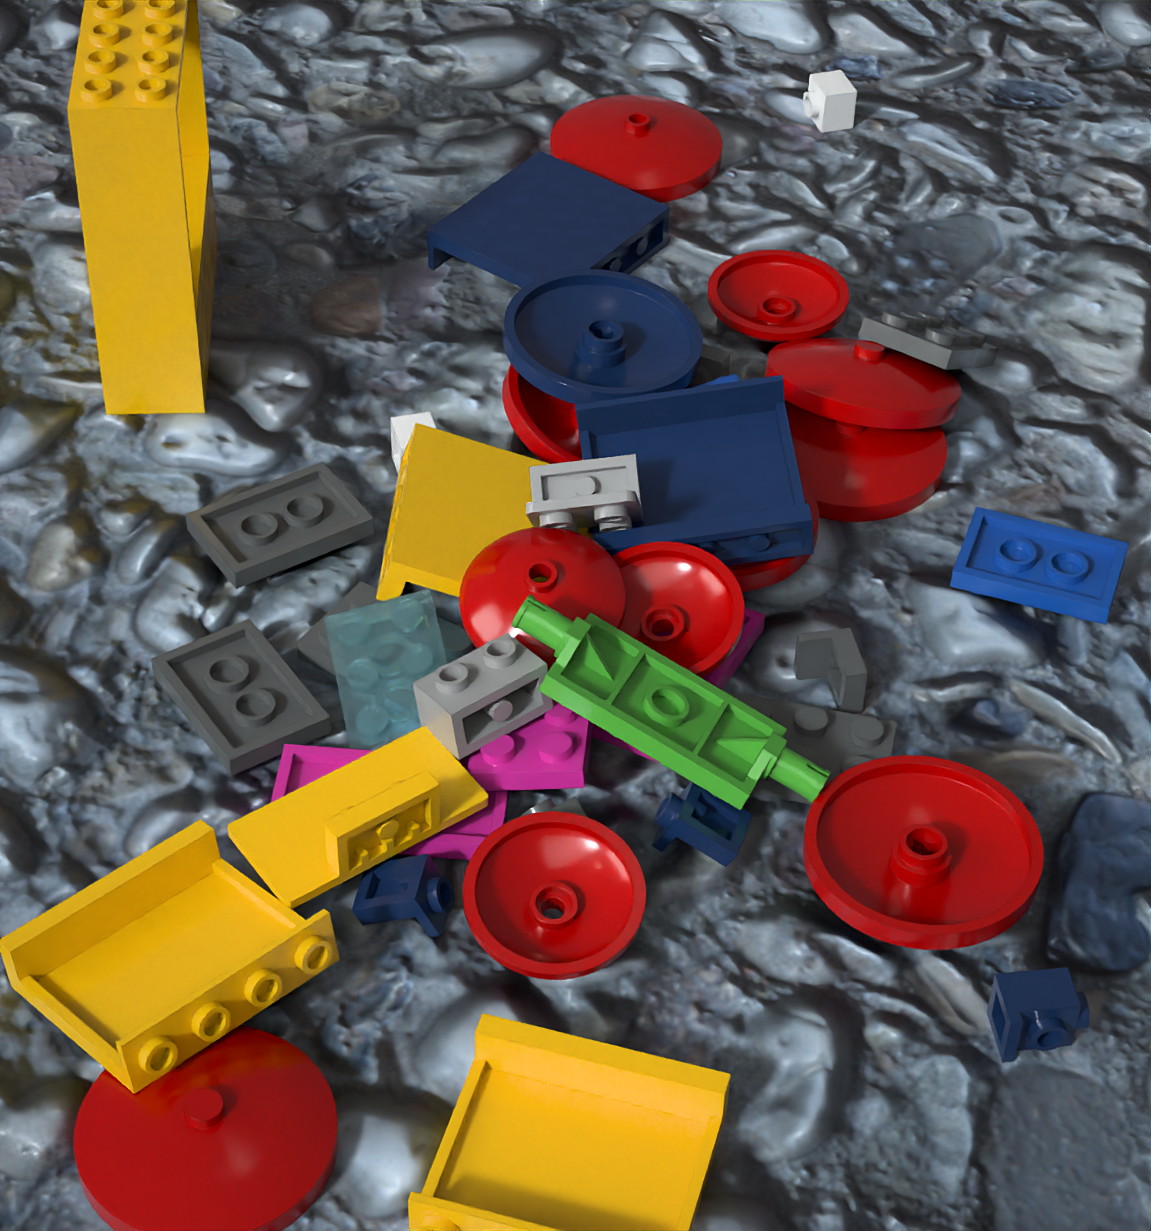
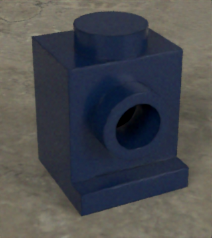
M1068 967L998 973L994 975L987 1016L1002 1063L1015 1061L1016 1052L1020 1050L1036 1049L1048 1051L1062 1046H1072L1075 1030L1088 1028L1090 1016L1087 998L1082 991L1076 992Z

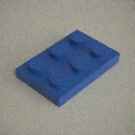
M976 507L952 571L950 587L1106 625L1129 543Z

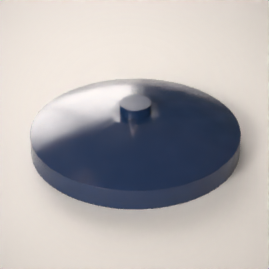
M600 269L561 271L541 277L524 286L515 294L507 306L502 335L503 347L507 358L525 380L555 398L576 405L599 400H612L685 389L697 373L703 347V335L698 320L678 297L659 285L637 276Z

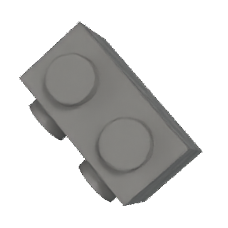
M508 633L488 641L480 648L439 667L436 671L413 682L421 727L426 726L457 759L464 758L554 708L552 698L538 691L548 673L547 663Z

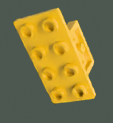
M422 726L229 823L227 826L228 836L279 901L293 909L488 806V794L427 727Z

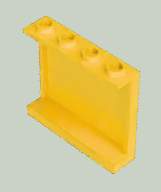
M415 422L400 462L376 599L397 605L406 582L459 597L460 586L467 568L486 546L511 532L533 527L526 515L525 506L526 503L532 502L529 467L547 465L549 463ZM590 527L578 529V533L593 540V534L588 532ZM537 577L532 580L537 583H543L549 578Z
M201 819L0 939V953L11 987L134 1094L340 960L330 912L322 909L307 920L298 915L223 860L220 856L214 829Z
M482 1013L475 1030V1058L422 1192L411 1191L408 1198L409 1231H692L727 1114L731 1074Z

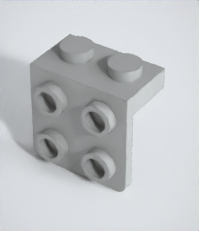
M636 454L529 467L532 502L526 503L525 506L526 515L533 527L564 528L578 532L580 528L599 526L600 532L604 533L632 529L631 522L644 521Z

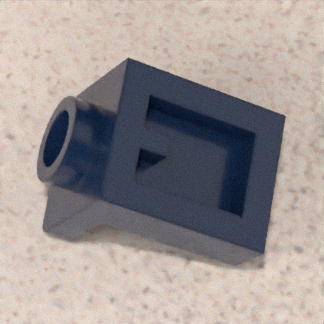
M691 782L679 796L670 792L659 806L653 822L659 825V829L653 840L652 847L663 852L678 837L719 864L727 867L738 855L753 815L744 809H737Z
M429 854L384 861L363 872L352 912L363 926L416 917L430 938L443 935L449 912L454 906V891L449 879L442 875Z

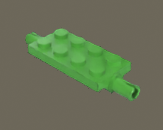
M529 594L512 621V627L522 630L555 650L554 657L557 659L546 674L538 691L739 810L742 809L759 778L765 780L768 776L806 798L812 804L831 773L827 768L820 767L785 746L788 740L784 739L783 735L787 728L592 613L587 616L585 621L579 617H576L573 621L537 600L532 594Z

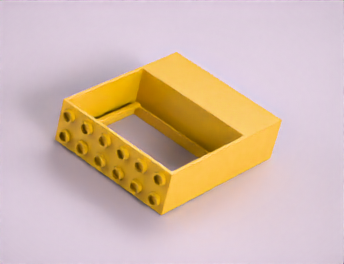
M85 0L67 113L106 415L205 413L218 240L197 0Z

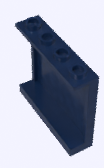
M538 151L428 229V268L435 270L455 256L521 288L541 277L568 270L600 269L630 275L668 245L670 207L542 151Z
M783 375L703 385L694 388L649 393L612 400H599L575 405L583 460L636 454L644 521L631 522L632 529L604 533L600 532L599 526L592 527L593 540L601 545L611 556L636 545L666 541L689 544L703 549L717 557L726 566L814 554L812 516L809 503H805L785 406Z

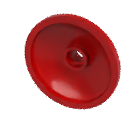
M757 250L739 254L721 263L709 278L707 300L716 317L735 332L759 341L784 343L793 340L815 338L834 328L841 322L847 312L849 289L846 281L838 271L815 257L787 250Z
M532 527L514 531L498 538L486 546L473 559L465 572L460 586L459 608L462 624L469 639L477 649L488 641L508 633L546 662L548 671L557 659L554 657L555 650L522 630L511 626L515 615L529 594H532L537 600L573 621L576 617L585 621L587 616L592 613L619 630L626 609L624 579L612 556L589 537L564 528ZM537 577L549 578L543 583H537L532 580Z
M669 541L636 545L612 556L621 571L626 590V609L620 627L622 632L700 678L708 675L724 663L740 640L745 621V606L741 587L737 579L722 561L698 547ZM668 631L672 633L668 636L663 637L655 636L658 632Z
M560 811L538 812L518 817L503 824L488 835L477 847L468 863L464 876V913L467 924L479 945L503 966L514 972L537 979H574L606 967L630 946L639 931L645 911L646 885L644 875L630 847L621 837L605 825L574 813ZM548 909H557L563 916L558 919H549L543 915V912Z

